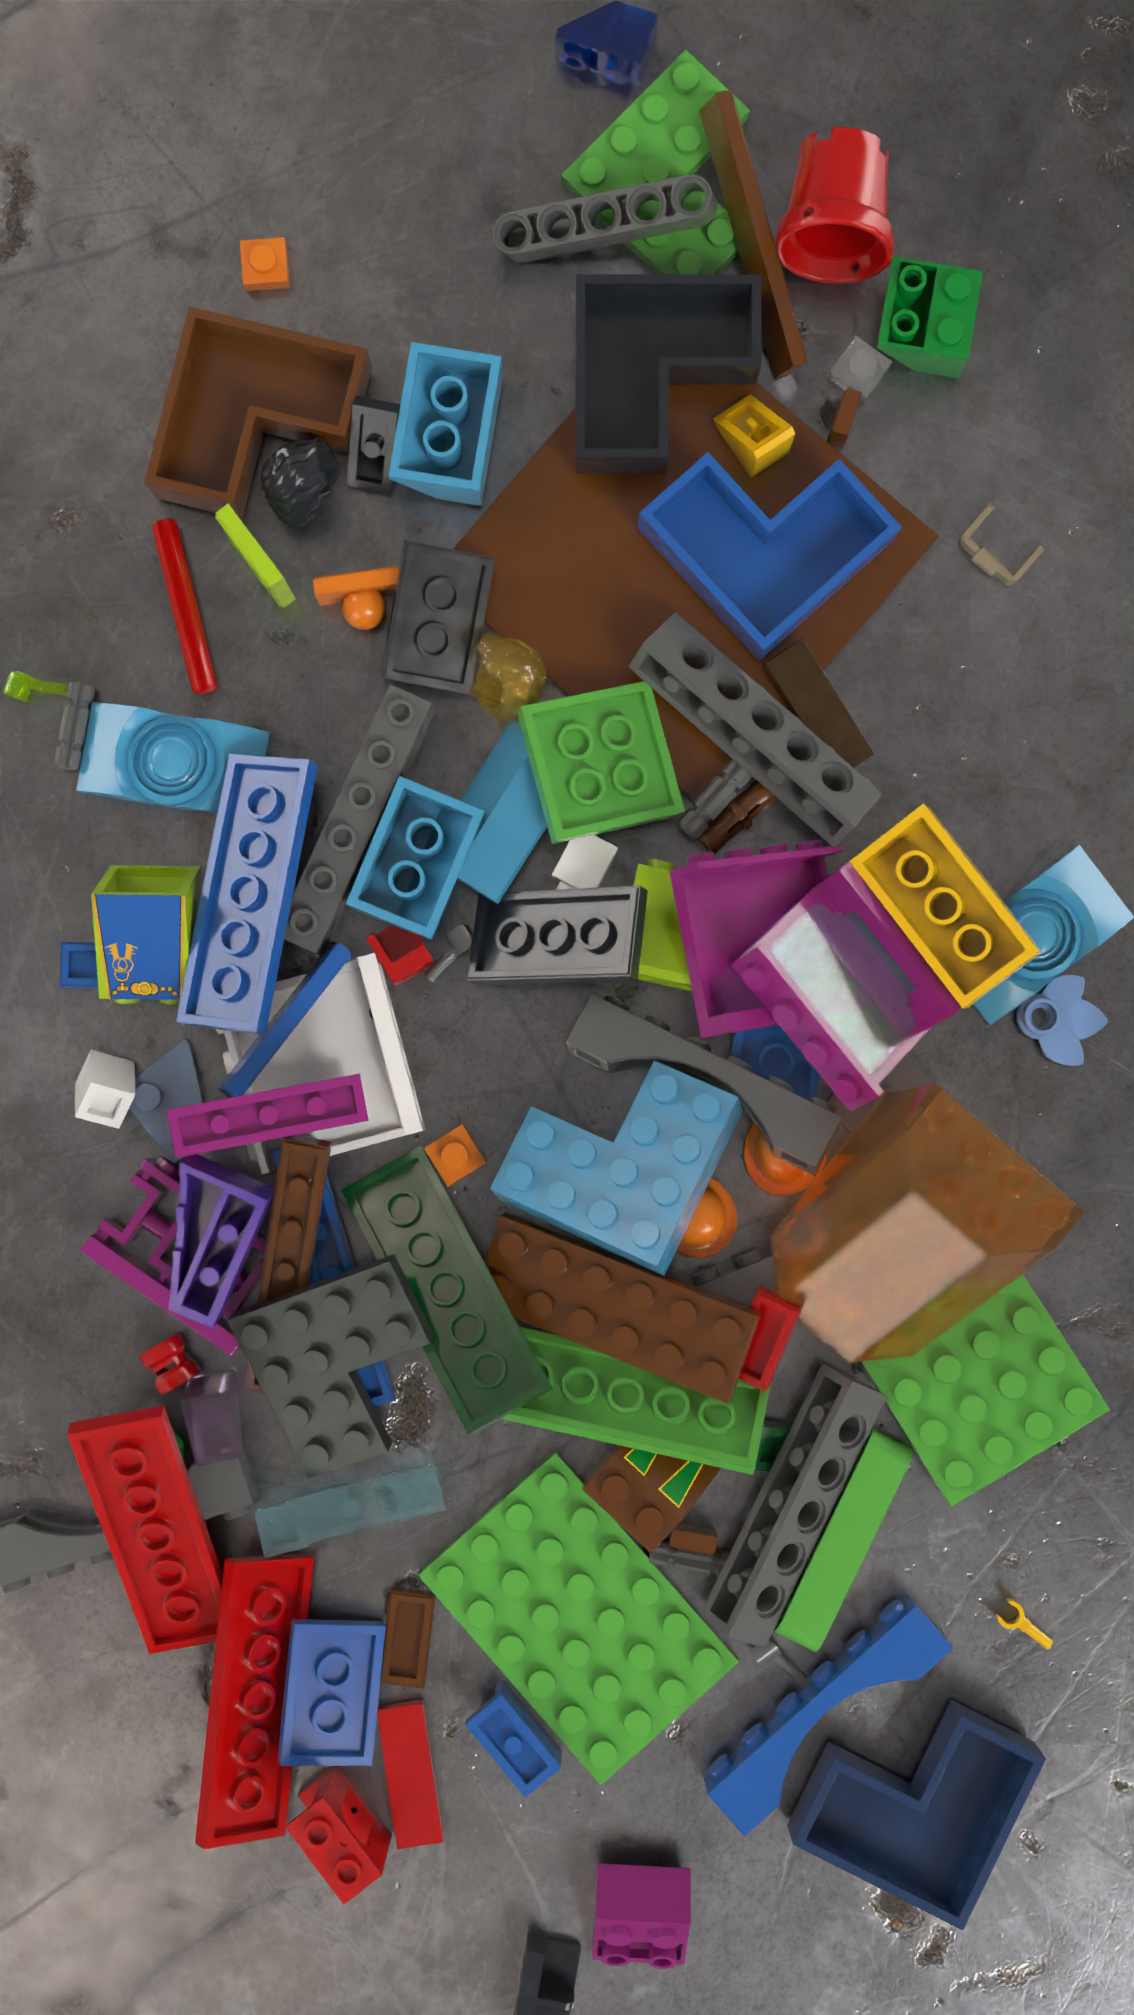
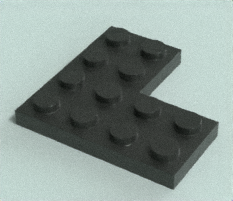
M395 1254L233 1312L227 1320L308 1479L389 1451L392 1441L356 1369L428 1345L435 1336Z

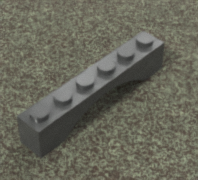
M594 994L590 996L566 1040L570 1054L608 1073L629 1069H650L653 1061H657L738 1096L742 1108L749 1114L764 1135L772 1155L813 1176L816 1175L840 1128L842 1117L835 1114L836 1108L816 1097H811L810 1101L794 1094V1088L777 1077L770 1076L766 1080L752 1073L753 1068L739 1058L728 1056L725 1060L711 1053V1047L704 1041L689 1035L686 1039H683L669 1032L671 1028L656 1017L647 1015L645 1019H642L630 1013V1007L613 996L606 995L604 999Z
M243 1443L201 1456L187 1471L204 1521L221 1514L224 1521L243 1516L250 1512L249 1505L253 1504L260 1496ZM28 1514L0 1522V1587H3L4 1593L12 1592L31 1584L30 1577L44 1572L47 1573L49 1579L66 1574L75 1569V1562L87 1558L91 1559L92 1564L113 1558L101 1526L73 1527L46 1522Z

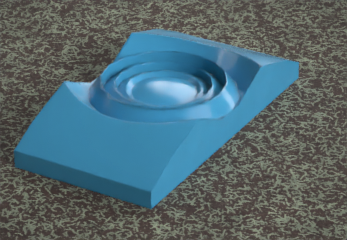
M92 702L76 791L217 815L229 754L267 756L271 733L214 719L185 717L136 706Z
M1080 845L1076 846L1003 901L1042 950V953L972 1006L987 1026H990L1036 994L1056 976L1096 949L1134 918Z

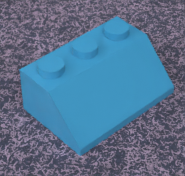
M411 342L389 479L436 499L482 506L504 376L502 356Z
M399 776L346 905L353 910L432 940L485 811Z

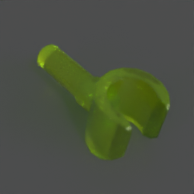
M15 671L8 675L3 692L9 697L27 702L31 689L38 692L67 695L69 684L42 681L25 673Z

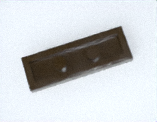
M799 639L762 664L792 714L824 743L832 747L848 764L855 768L874 755L804 639Z

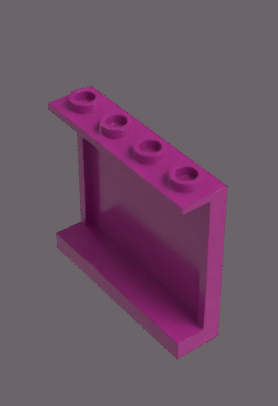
M813 840L794 845L795 851H788L787 844H778L759 849L760 855L753 856L751 848H743L723 853L724 859L719 860L715 859L714 852H707L686 857L687 866L669 871L701 1038L778 1025L770 1012L753 991L747 987L731 964L821 879L828 875L824 857L843 852L842 845L836 848L832 846L823 847L821 840ZM800 922L771 950V953L823 1017L873 1007L861 991L850 992L847 974L805 923Z

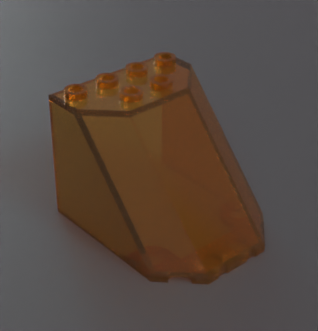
M934 1083L884 1094L770 1235L777 1277L775 1290L784 1299L803 1307L799 1316L800 1322L823 1342L829 1343L834 1347L835 1352L846 1362L914 1356L1053 1252L1085 1211L938 1084Z

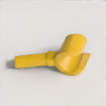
M1006 1598L1010 1605L1017 1608L1018 1615L1014 1620L1006 1621L995 1612L998 1622L1007 1629L1018 1628L1045 1649H1049L1053 1644V1640L1024 1616L1023 1608L1017 1600Z

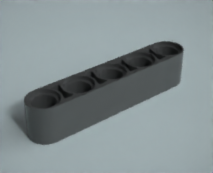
M683 175L507 212L496 220L492 237L495 245L510 260L516 263H526L698 228L708 224L713 219L717 211V201L709 183L703 177ZM694 191L705 193L704 204L698 210L687 211L683 209V202L689 193ZM650 200L660 202V210L653 219H639V210L645 202ZM601 211H615V219L609 228L604 230L595 228V219ZM560 219H569V232L560 239L552 238L551 229L553 224ZM516 228H525L526 238L524 242L516 248H510L508 246L510 233Z

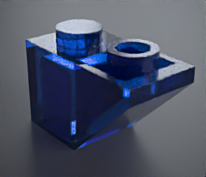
M617 0L610 2L557 29L555 35L556 59L561 60L566 66L574 70L582 71L589 69L604 74L608 80L616 84L624 85L631 83L640 86L657 37L658 14Z

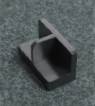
M527 1933L513 2015H570L574 2006V1988L581 1953V1944L579 1942Z

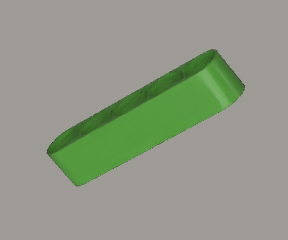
M872 1427L773 1632L813 1652L819 1650L908 1469L913 1455V1447Z

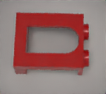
M329 1766L300 1789L298 1797L307 1809L286 1824L285 1828L342 1904L345 1905L382 1876L392 1834L341 1766Z

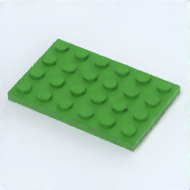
M557 1450L421 1569L418 1574L421 1580L600 1785L605 1783L739 1663L736 1654L659 1566L649 1562L648 1554L630 1533L582 1490L581 1477Z

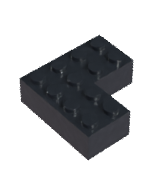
M576 274L575 474H666L668 464V385H757L761 369V275Z

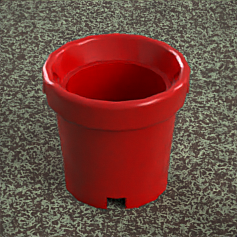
M833 127L831 128L830 139H823L818 142V131L808 135L800 144L788 213L780 220L775 241L780 264L797 276L822 283H855L877 276L890 265L894 253V232L888 220V149L882 153L880 151L881 139L875 134L858 128Z

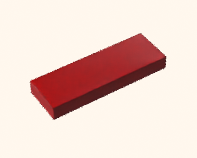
M423 1699L378 1706L377 1719L397 1850L442 1843L444 1833Z

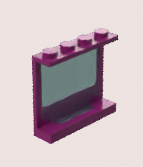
M849 861L821 879L731 964L747 987L753 991L777 1024L783 1028L807 1061L813 1065L837 1098L843 1102L850 1112L880 1097L884 1091L878 1084L932 1026L955 1015L961 1008L957 1000Z

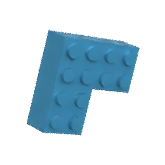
M653 1061L614 1143L531 1106L490 1190L504 1203L665 1276L743 1112L738 1096L657 1061Z

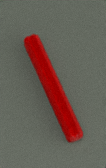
M172 518L158 520L152 524V531L191 689L196 695L210 693L217 689V683L178 525Z

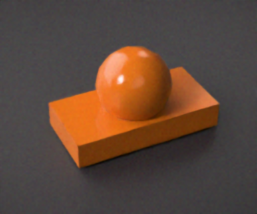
M399 566L315 577L313 579L315 597L320 606L342 603L344 619L357 629L369 630L378 626L386 614V601L384 597L392 596L395 593Z

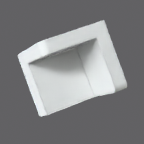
M91 1049L75 1083V1117L119 1129L135 1097V1064L131 1060Z

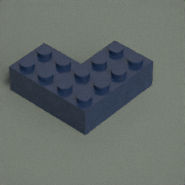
M951 1700L911 1783L827 1742L787 1824L792 1843L905 1902L964 1930L1046 1758L1034 1741Z

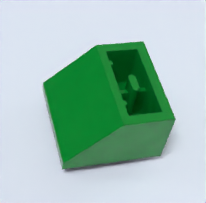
M893 256L877 348L913 371L959 378L969 358L983 271Z

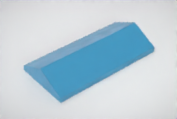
M517 712L460 800L484 810L485 813L457 880L497 904L547 828Z

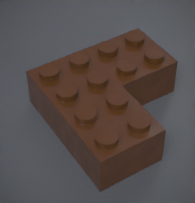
M189 306L144 483L156 499L215 513L226 504H229L237 516L242 519L264 433L296 441L300 439L312 440L320 436L328 442L331 449L349 453L352 403L356 396L365 397L372 371L368 350L354 345Z

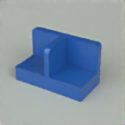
M504 1680L496 1685L495 1695L466 1719L465 1726L525 1798L561 1768V1749Z

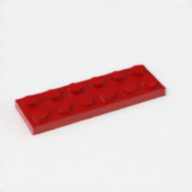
M161 1405L71 1422L67 1436L148 1653L153 1654L216 1642L223 1573L165 1406Z
M306 1553L225 1559L195 1844L204 1850L285 1836L292 1766H280L277 1761L291 1619H308L314 1557Z

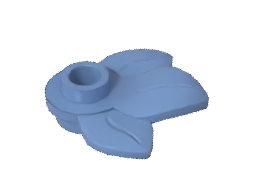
M1077 975L1058 976L1046 985L1041 994L1031 996L1020 1004L1017 1010L1016 1019L1020 1030L1026 1036L1038 1040L1045 1057L1062 1065H1082L1084 1053L1079 1040L1094 1035L1108 1023V1018L1099 1008L1081 999L1085 986L1084 977ZM1037 1008L1043 1010L1046 1014V1020L1041 1026L1036 1025L1032 1021V1013Z

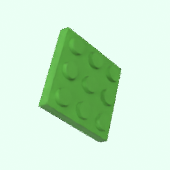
M645 681L525 705L517 710L552 844L677 817L685 812L653 691Z

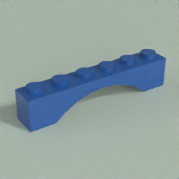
M909 1595L902 1601L895 1599L890 1602L879 1614L880 1621L868 1632L861 1630L852 1636L844 1647L846 1650L844 1654L834 1663L826 1661L820 1665L811 1675V1683L799 1694L796 1692L788 1694L777 1705L775 1709L777 1714L765 1725L757 1723L751 1727L742 1737V1745L730 1756L727 1754L719 1756L709 1766L706 1772L708 1776L704 1779L707 1795L744 1837L780 1805L783 1781L791 1759L806 1733L826 1712L845 1698L869 1687L893 1681L919 1680L953 1649L946 1636Z

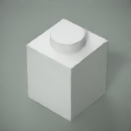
M595 835L570 840L552 873V880L559 883L556 890L599 888L618 852V847Z

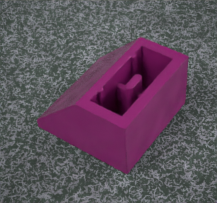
M597 1863L592 1960H602L603 1963L609 1966H624L629 1962L649 1963L650 1966L658 1969L672 1968L676 1964L684 1965L691 1926V1868Z

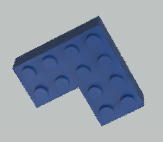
M707 452L639 513L637 529L758 661H761L895 540L902 526L840 459L770 520L710 453Z

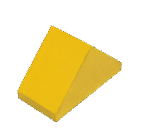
M751 394L713 418L716 427L750 478L789 454L795 436L793 427Z

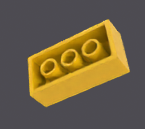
M924 803L849 861L963 1009L969 1008L1042 953V950L931 808Z

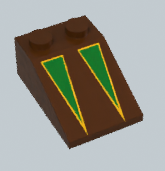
M614 1444L582 1479V1490L652 1553L684 1518L721 1468Z

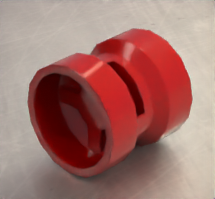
M179 1332L138 1356L143 1366L151 1369L156 1377L154 1385L161 1396L202 1372L196 1361L187 1357L184 1351L185 1342ZM172 1362L176 1363L174 1367L167 1370V1365L171 1364Z

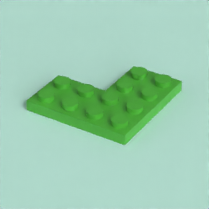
M685 49L561 174V183L578 198L683 175H693L712 156L699 110L716 93L728 91V89ZM733 95L740 122L743 125L749 118L750 110ZM700 191L689 193L683 202V209L687 211L698 210L704 204L705 193ZM655 200L645 202L639 210V219H653L660 210V202ZM718 202L717 211L713 219L704 226L624 242L656 274L718 275L739 254L728 212ZM601 211L597 218L609 228L615 219V211Z

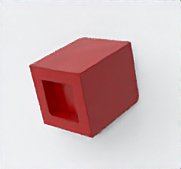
M391 925L378 934L373 932L365 937L396 986L435 963L421 937L412 932Z

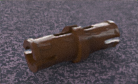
M755 780L734 800L732 799L714 821H710L707 824L708 828L697 838L698 841L708 852L716 854L719 849L742 829L747 831L753 825L752 820L777 797L759 781Z

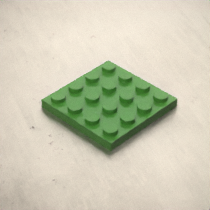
M1008 1250L850 1345L877 1390L887 1396L885 1403L950 1507L1110 1411V1408Z

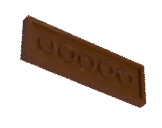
M508 1213L500 1215L485 1263L515 1318L726 1404L732 1400L761 1313L668 1276H662L645 1267Z

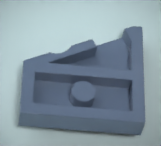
M184 1038L135 1079V1097L129 1107V1110L173 1164H178L186 1156L178 1158L174 1156L166 1113L167 1109L203 1103L204 1098L201 1081L198 1079L192 1054L194 1052L193 1045L187 1038Z

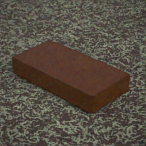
M391 1587L380 1683L424 1689L436 1596L433 1592Z

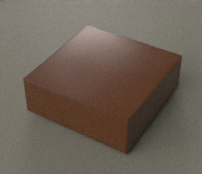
M849 388L843 391L827 438V442L833 447L843 450L862 392Z
M680 1521L667 1535L669 1545L672 1548L708 1555L715 1554L718 1541L715 1528Z

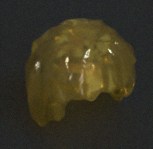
M485 633L476 647L482 657L475 683L472 684L470 692L481 701L483 710L489 715L511 723L518 722L517 710L521 706L539 703L541 692L546 682V668L539 653L519 639L491 636L489 633Z

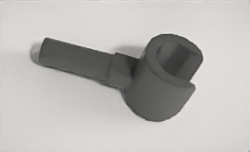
M459 925L444 935L451 949L444 952L424 974L431 982L452 961L471 950L473 933L468 925Z
M772 1635L766 1648L747 1643L751 1649V1654L760 1667L774 1660L777 1666L799 1685L806 1681L807 1676L787 1659Z

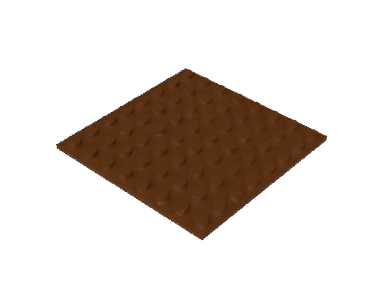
M758 383L757 385H668V464L666 474H575V407L452 550L496 558L484 623L569 696L643 682L644 680L628 666L644 641L676 612L685 621L694 626L718 650L728 656L750 678L761 685L783 707L790 711L762 664L799 639H804L824 671L936 541L939 535ZM750 394L789 423L795 432L789 454L750 478L713 421L714 417ZM707 452L710 453L770 520L840 459L902 527L895 540L761 661H758L637 529L639 513ZM652 688L678 787L690 799L695 801L716 776L722 777L724 775L721 770L732 758Z

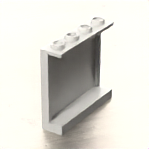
M375 953L357 957L358 960L345 963L244 1093V1095L360 1073L369 1121L298 1134L332 1141L330 1156L426 1130L383 968ZM306 974L276 982L268 1023ZM370 1008L373 1015V1019L369 1015ZM216 1029L219 1035L225 1034L229 1051L223 1052L227 1074L231 1072L259 1036L258 1034ZM282 1138L247 1144L252 1166H260L262 1174L275 1171L269 1151L281 1147Z

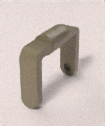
M990 503L961 536L960 546L972 556L971 561L990 577L994 575L1006 586H1012L1016 584L1045 549L1040 545L1014 575L1007 570L998 558L984 546H979L970 538L995 509V506Z

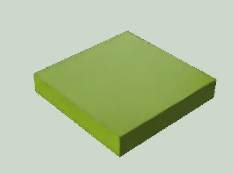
M226 504L215 513L217 515L215 518L230 542L279 607L285 608L296 599L290 587L231 506Z

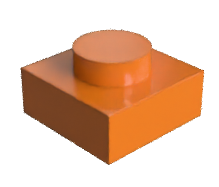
M285 237L240 240L242 280L245 291L290 288L288 252Z
M464 1124L424 1148L447 1187L487 1163Z

